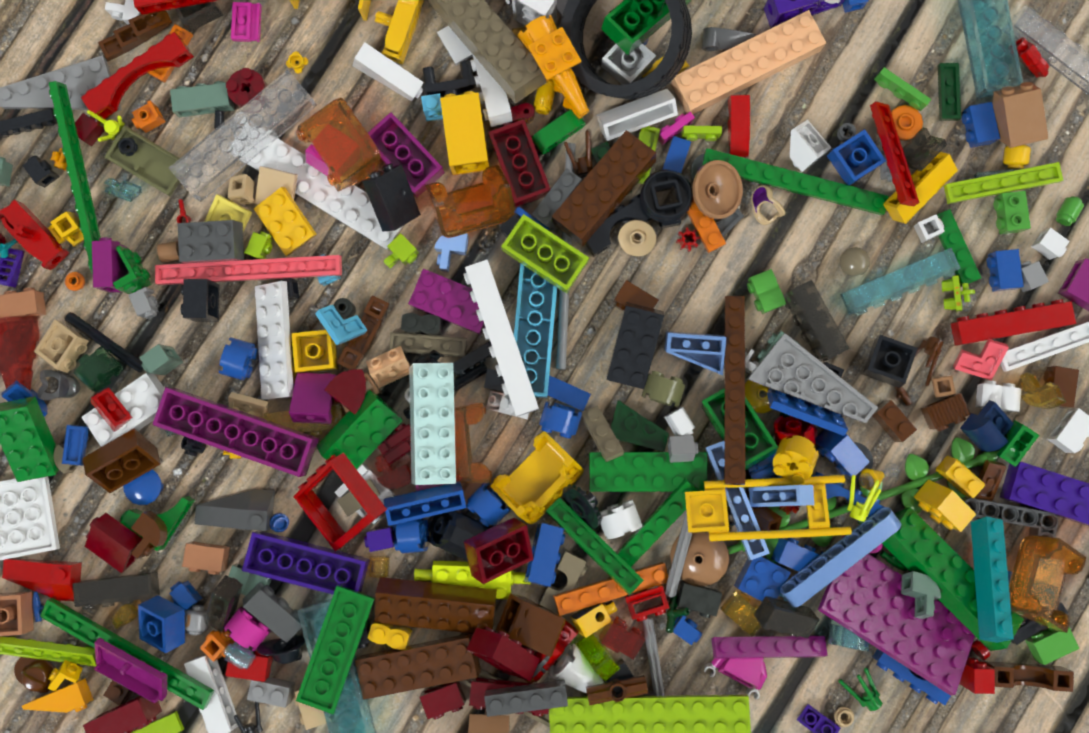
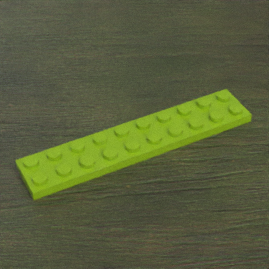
M748 694L633 696L625 698L620 702L609 701L590 706L588 697H567L568 706L549 709L550 733H751Z

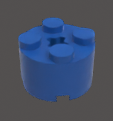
M230 337L229 341L232 342L230 345H225L221 355L219 366H223V370H219V374L243 381L246 377H251L253 367L250 366L252 360H256L259 349L255 348L253 343Z
M546 401L539 425L542 426L541 430L548 433L557 431L560 432V436L571 439V436L577 433L583 412L574 413V408L558 403L550 406V402Z
M484 482L468 498L466 507L472 513L476 512L481 517L480 521L486 527L490 525L496 526L512 509L510 507L507 508V504L493 489L490 490L487 487L489 484Z
M421 518L392 525L393 530L396 531V539L394 540L396 551L400 550L404 554L428 550V547H425V543L428 542L427 536H429L427 520Z

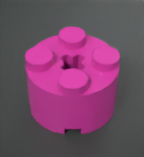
M240 607L224 626L225 631L229 629L232 632L229 636L235 642L246 649L249 646L253 647L252 651H255L271 632L267 626L244 607Z

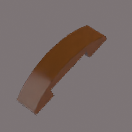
M373 295L371 296L361 319L368 331L350 340L349 344L342 351L337 364L350 370L357 369L382 324L390 305L389 303Z

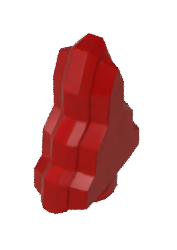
M1024 37L1018 39L1011 46V53L1036 78L1046 77L1049 74L1048 63L1041 56L1037 48Z

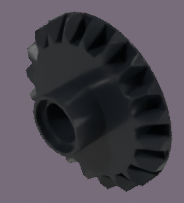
M574 484L564 487L562 494L565 503L590 528H597L602 520L600 517L601 513L598 511L596 497L589 491H582L580 487Z

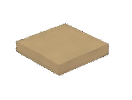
M260 166L255 204L259 205L280 187H285L294 200L298 175Z

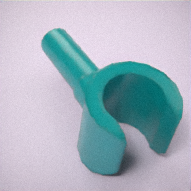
M15 238L6 244L0 243L1 258L9 256L8 249L18 242Z

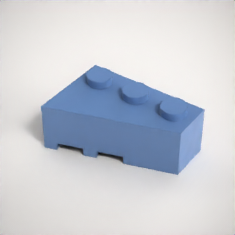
M666 331L664 351L723 376L726 347L725 336Z

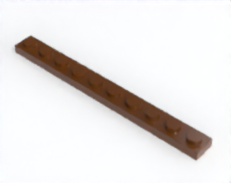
M725 296L724 485H745V296Z

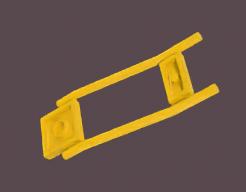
M813 476L804 480L802 484H797L786 478L745 479V485H724V480L704 481L705 491L685 492L688 533L709 532V542L851 535L852 530L850 526L830 528L825 484L845 482V476ZM813 485L814 505H806L809 529L729 532L725 488Z

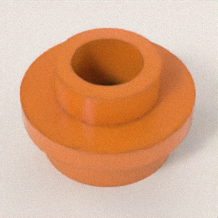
M71 272L65 278V285L72 291L81 290L85 286V278L81 273ZM76 278V283L72 284L73 279Z

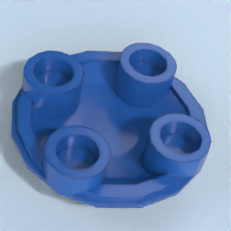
M152 469L124 485L123 488L127 499L132 503L148 505L160 495V492L163 490V484L159 475Z

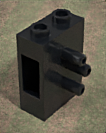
M393 163L384 165L382 171H374L368 174L369 178L362 181L382 232L395 231L421 215L402 165L393 166Z

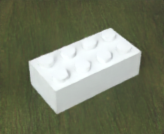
M145 373L117 392L115 396L133 418L115 432L95 408L82 416V419L102 447L132 429L139 431L154 421L165 388L155 374Z

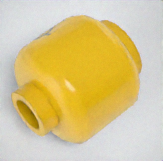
M1028 145L1013 148L1006 146L1004 148L1003 163L1009 169H1024V166L1030 162L1031 147Z

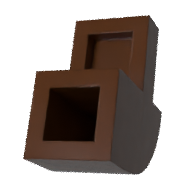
M152 511L143 512L131 527L132 530L143 537L132 552V555L137 559L147 557L153 552L155 547L164 545L167 539V527L164 521Z

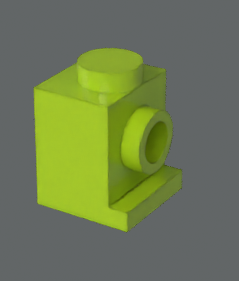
M262 231L260 234L253 232L245 253L256 259H267L266 255L270 254L273 246L272 236Z

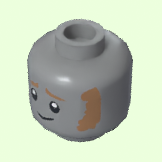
M192 605V608L185 611V630L187 634L202 635L204 631L208 630L210 612L204 609L205 606Z

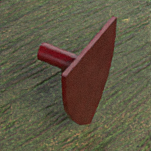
M352 369L338 374L324 389L334 398L336 403L340 402L353 414L357 413L365 398L366 379L363 369Z

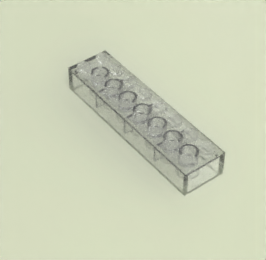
M287 69L171 165L169 169L192 197L202 202L315 108L317 104Z

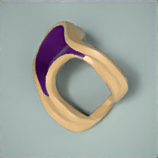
M762 185L754 190L751 202L754 216L760 224L768 225L777 217L785 215V209L773 198V191L770 187ZM766 202L773 204L778 211L769 220L760 212V206Z

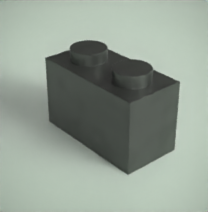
M681 581L677 605L681 608L687 607L689 613H692L693 610L706 618H711V615L717 617L722 593L719 590L694 586Z

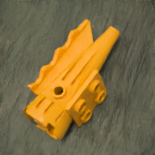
M545 15L538 17L526 25L527 30L524 33L521 30L518 33V37L534 57L547 81L552 79L554 91L564 95L563 107L572 110L578 119H581L589 113V109L572 67L582 61L563 27L557 29L551 15H549V18H546Z

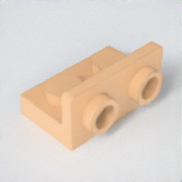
M401 346L366 362L369 373L378 388L409 375V367L411 366Z

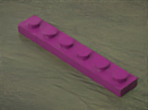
M825 636L711 638L714 659L811 658L828 656Z

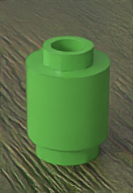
M1075 196L1065 198L1056 214V221L1065 226H1071L1072 223H1075L1084 207L1082 200Z

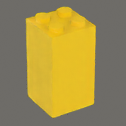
M467 91L463 95L447 94L440 98L448 160L452 174L460 175L489 171L490 166L479 93Z

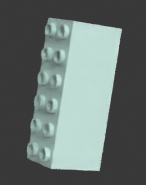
M413 363L409 367L411 484H456L453 363Z

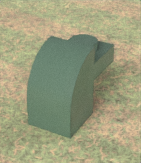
M915 571L902 575L901 594L915 598V617L924 619L934 616V600L941 598L937 583L928 575Z

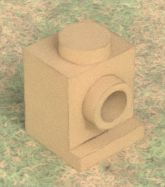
M247 174L230 177L228 198L240 206L254 204L255 181Z

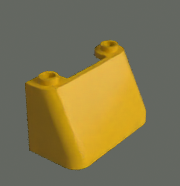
M545 431L534 438L533 446L535 450L510 476L506 474L498 475L490 485L516 515L528 524L537 522L546 513V510L563 495V488L569 484L573 485L584 471Z

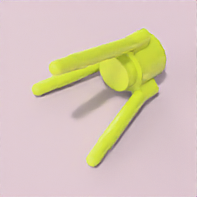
M87 111L89 115L104 124V130L109 134L98 138L99 142L109 139L114 140L125 125L120 115L117 116L118 122L115 120L107 121L94 112Z
M852 475L847 510L851 511L850 517L865 522L866 517H868L871 508L881 493V489L877 490L880 481H875L865 504L856 502V505H854L856 476Z

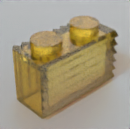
M734 591L720 609L753 637L767 621L763 616L765 612L757 605L755 607L750 605L749 601L751 599L743 592L738 594Z

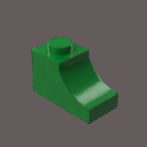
M1014 420V425L1004 436L1008 443L1000 449L997 455L1016 467L1040 435Z

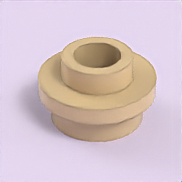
M839 707L834 713V720L839 726L848 727L854 721V714L848 707ZM846 713V718L841 719V714Z

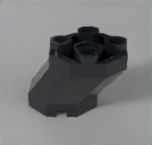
M455 510L432 516L428 524V531L431 532V537L427 536V541L433 546L468 561L464 541L490 529V527H486L481 521Z

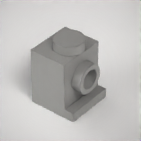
M145 287L129 294L137 316L149 319L155 317L157 312H159L156 307L158 302L152 295L154 294L153 289Z

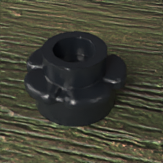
M123 138L119 141L118 148L121 154L132 156L138 150V145L132 138Z

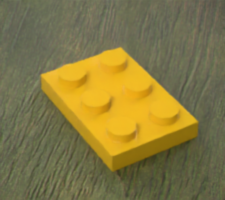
M280 187L253 208L285 256H289L317 235L285 187Z

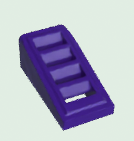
M9 248L8 255H17L16 258H9V256L6 258L0 257V285L17 287L25 251ZM7 262H14L13 266L7 265ZM6 268L11 269L10 273L5 272Z

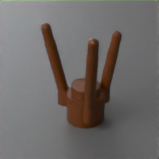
M588 130L585 131L586 157L578 158L577 163L568 143L564 142L573 165V170L578 169V174L589 173L593 169L591 139Z
M929 337L927 341L923 340L916 352L917 355L924 348V352L929 355L925 366L928 368L931 364L925 386L930 384L938 357L942 351L941 348L944 344L935 337Z

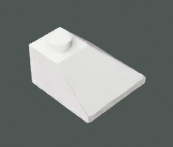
M808 120L791 130L790 158L793 165L802 172L832 149Z

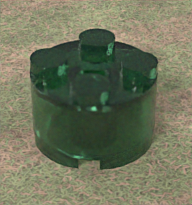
M101 346L90 356L86 354L78 361L80 365L73 373L92 392H98L111 383L110 379L113 375L117 377L121 373L123 366Z

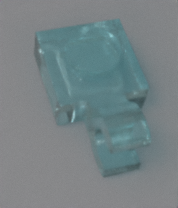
M108 178L104 182L106 185H109L105 189L106 193L114 194V196L132 202L142 193L141 186L125 180L120 183L112 178Z

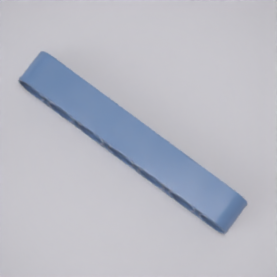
M884 507L878 510L865 522L856 527L851 535L843 537L786 581L780 588L781 594L792 607L801 606L896 533L901 527V522L891 508Z

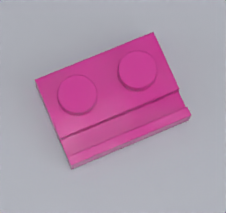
M233 2L232 41L260 42L262 5L260 3Z

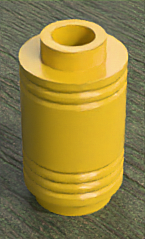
M552 79L546 80V83L536 91L533 107L535 108L534 111L538 114L548 115L552 110L556 92L553 89L554 82Z

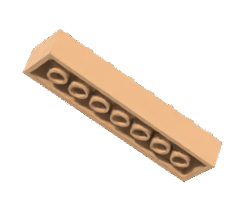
M808 10L676 75L671 82V86L685 113L691 112L695 114L821 52L826 45V41Z

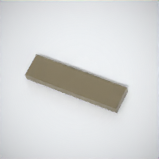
M390 332L389 351L401 346L404 353L425 354L436 350L444 356L464 357L466 356L467 338Z

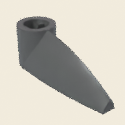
M707 27L703 29L702 49L711 52L731 49L755 37L756 34Z

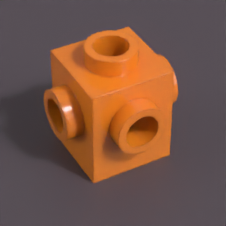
M221 628L218 631H211L206 636V641L200 649L214 662L222 656L224 658L227 657L229 652L233 650L232 646L235 644V641L229 636L231 633L228 630L225 631L224 628Z

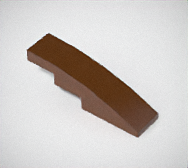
M167 11L138 15L128 20L130 24L114 30L113 36L99 41L98 44L106 59L111 61L129 52L170 25L172 21Z

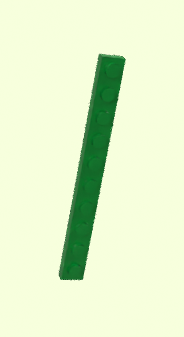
M53 81L49 82V95L53 101V113L57 119L58 134L63 145L62 152L67 162L66 170L72 184L71 191L76 202L75 210L79 215V227L83 233L84 248L89 259L88 267L93 274L92 241H99L101 236L66 84Z
M706 148L701 167L707 162L722 160L731 164L737 170L740 178L881 216L886 211L883 204L889 198L887 195Z
M54 598L47 599L40 615L41 618L95 648L94 642L99 637L104 639V641L167 674L168 691L201 710L207 708L214 693L212 688Z

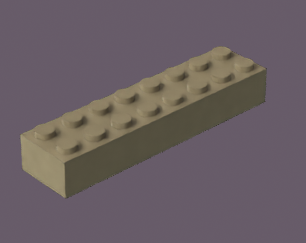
M427 0L515 104L546 83V79L532 54L485 0Z

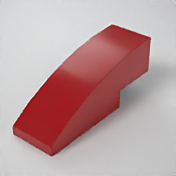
M731 95L728 100L729 154L749 157L750 95Z

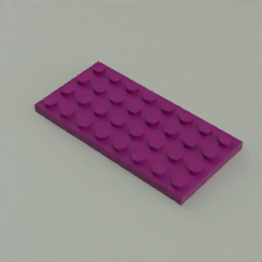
M870 554L864 556L827 585L817 610L950 696L956 695L975 635L938 599L934 600V616L924 619L916 618L915 598L901 594L902 575Z

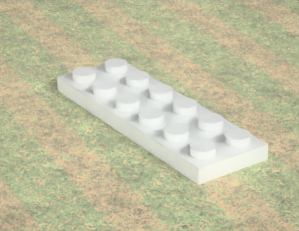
M287 281L255 286L261 399L270 400L292 397L294 388Z

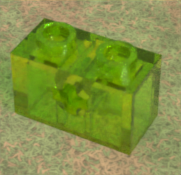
M594 633L586 638H582L577 643L589 664L604 681L620 669L604 644Z

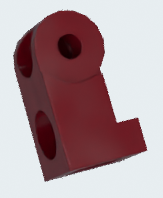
M529 103L511 107L513 122L504 123L502 127L525 119L526 124H530L535 117L534 107Z

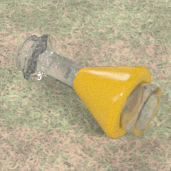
M888 463L885 469L881 471L865 468L861 471L859 483L864 489L871 491L876 480H879L881 483L883 478L887 476L891 478L897 477L900 471L899 467L894 463Z

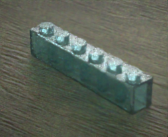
M949 248L840 295L849 315L856 313L859 316L868 312L867 308L870 306L876 309L885 305L884 301L891 298V301L903 297L902 293L908 291L911 294L921 290L919 286L926 284L927 287L938 283L937 278L942 276L944 280L955 275L954 271L961 268L952 248Z

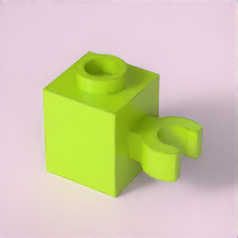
M400 233L387 246L393 253L383 262L391 269L400 259L406 266L417 259L419 252Z

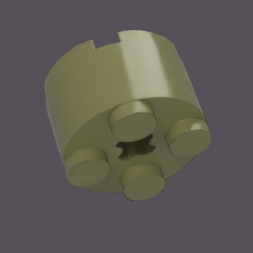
M652 371V374H648L641 397L646 398V395H649L652 401L668 406L675 403V407L679 408L685 385L682 384L683 381L680 378L671 376V379L664 377L663 373Z

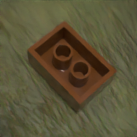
M136 429L128 431L83 457L85 475L109 493L161 465L157 447Z

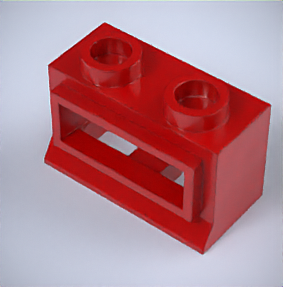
M662 584L649 590L639 591L640 593L624 596L632 620L636 619L637 622L646 620L648 618L647 615L655 613V616L662 615L669 608ZM661 596L663 604L635 613L634 604Z

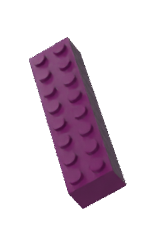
M165 387L152 424L297 477L307 475L319 438L183 390Z

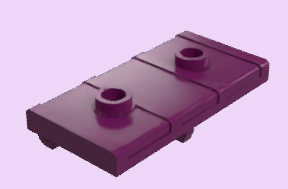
M100 637L94 642L95 671L154 704L158 700H164L167 696V674L151 667L144 661L133 657Z

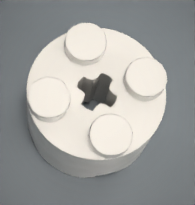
M633 499L623 502L620 506L614 504L607 507L606 510L600 511L602 520L600 524L606 539L617 538L625 535L624 533L633 532L642 527Z

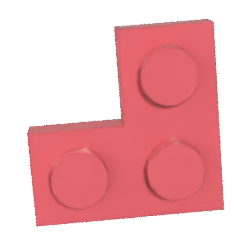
M988 339L980 355L961 350L953 367L955 370L992 381L1009 347L1005 343Z

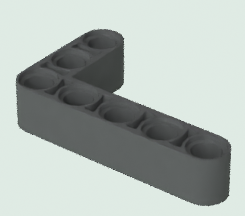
M968 497L961 498L965 503H970V508L976 513L974 517L983 518L987 516L1001 519L1007 523L1029 526L1026 562L1030 566L1040 569H1046L1051 565L1058 519L1053 513ZM988 505L989 512L985 514L984 509ZM1007 509L1008 516L1005 518L1004 511ZM1025 513H1027L1026 521L1023 520V515ZM1044 516H1045V517H1046V523L1043 525L1042 520H1043V518H1044ZM1041 536H1043L1044 540L1040 544L1039 539ZM1038 555H1040V557H1041V560H1040L1039 563H1037V560H1036Z

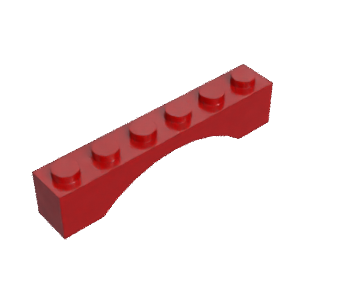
M173 32L166 35L158 44L149 47L148 51L142 55L135 57L128 65L119 68L115 74L102 80L98 86L89 89L81 99L90 111L106 119L118 110L125 92L141 76L160 68H179L194 56L182 38Z

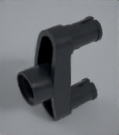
M469 60L460 62L461 79L436 83L433 67L423 68L424 94L433 95L440 93L441 97H444L447 94L460 95L475 88L476 82L472 74L471 62Z

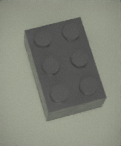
M223 220L177 223L179 262L203 263L244 260L242 222Z

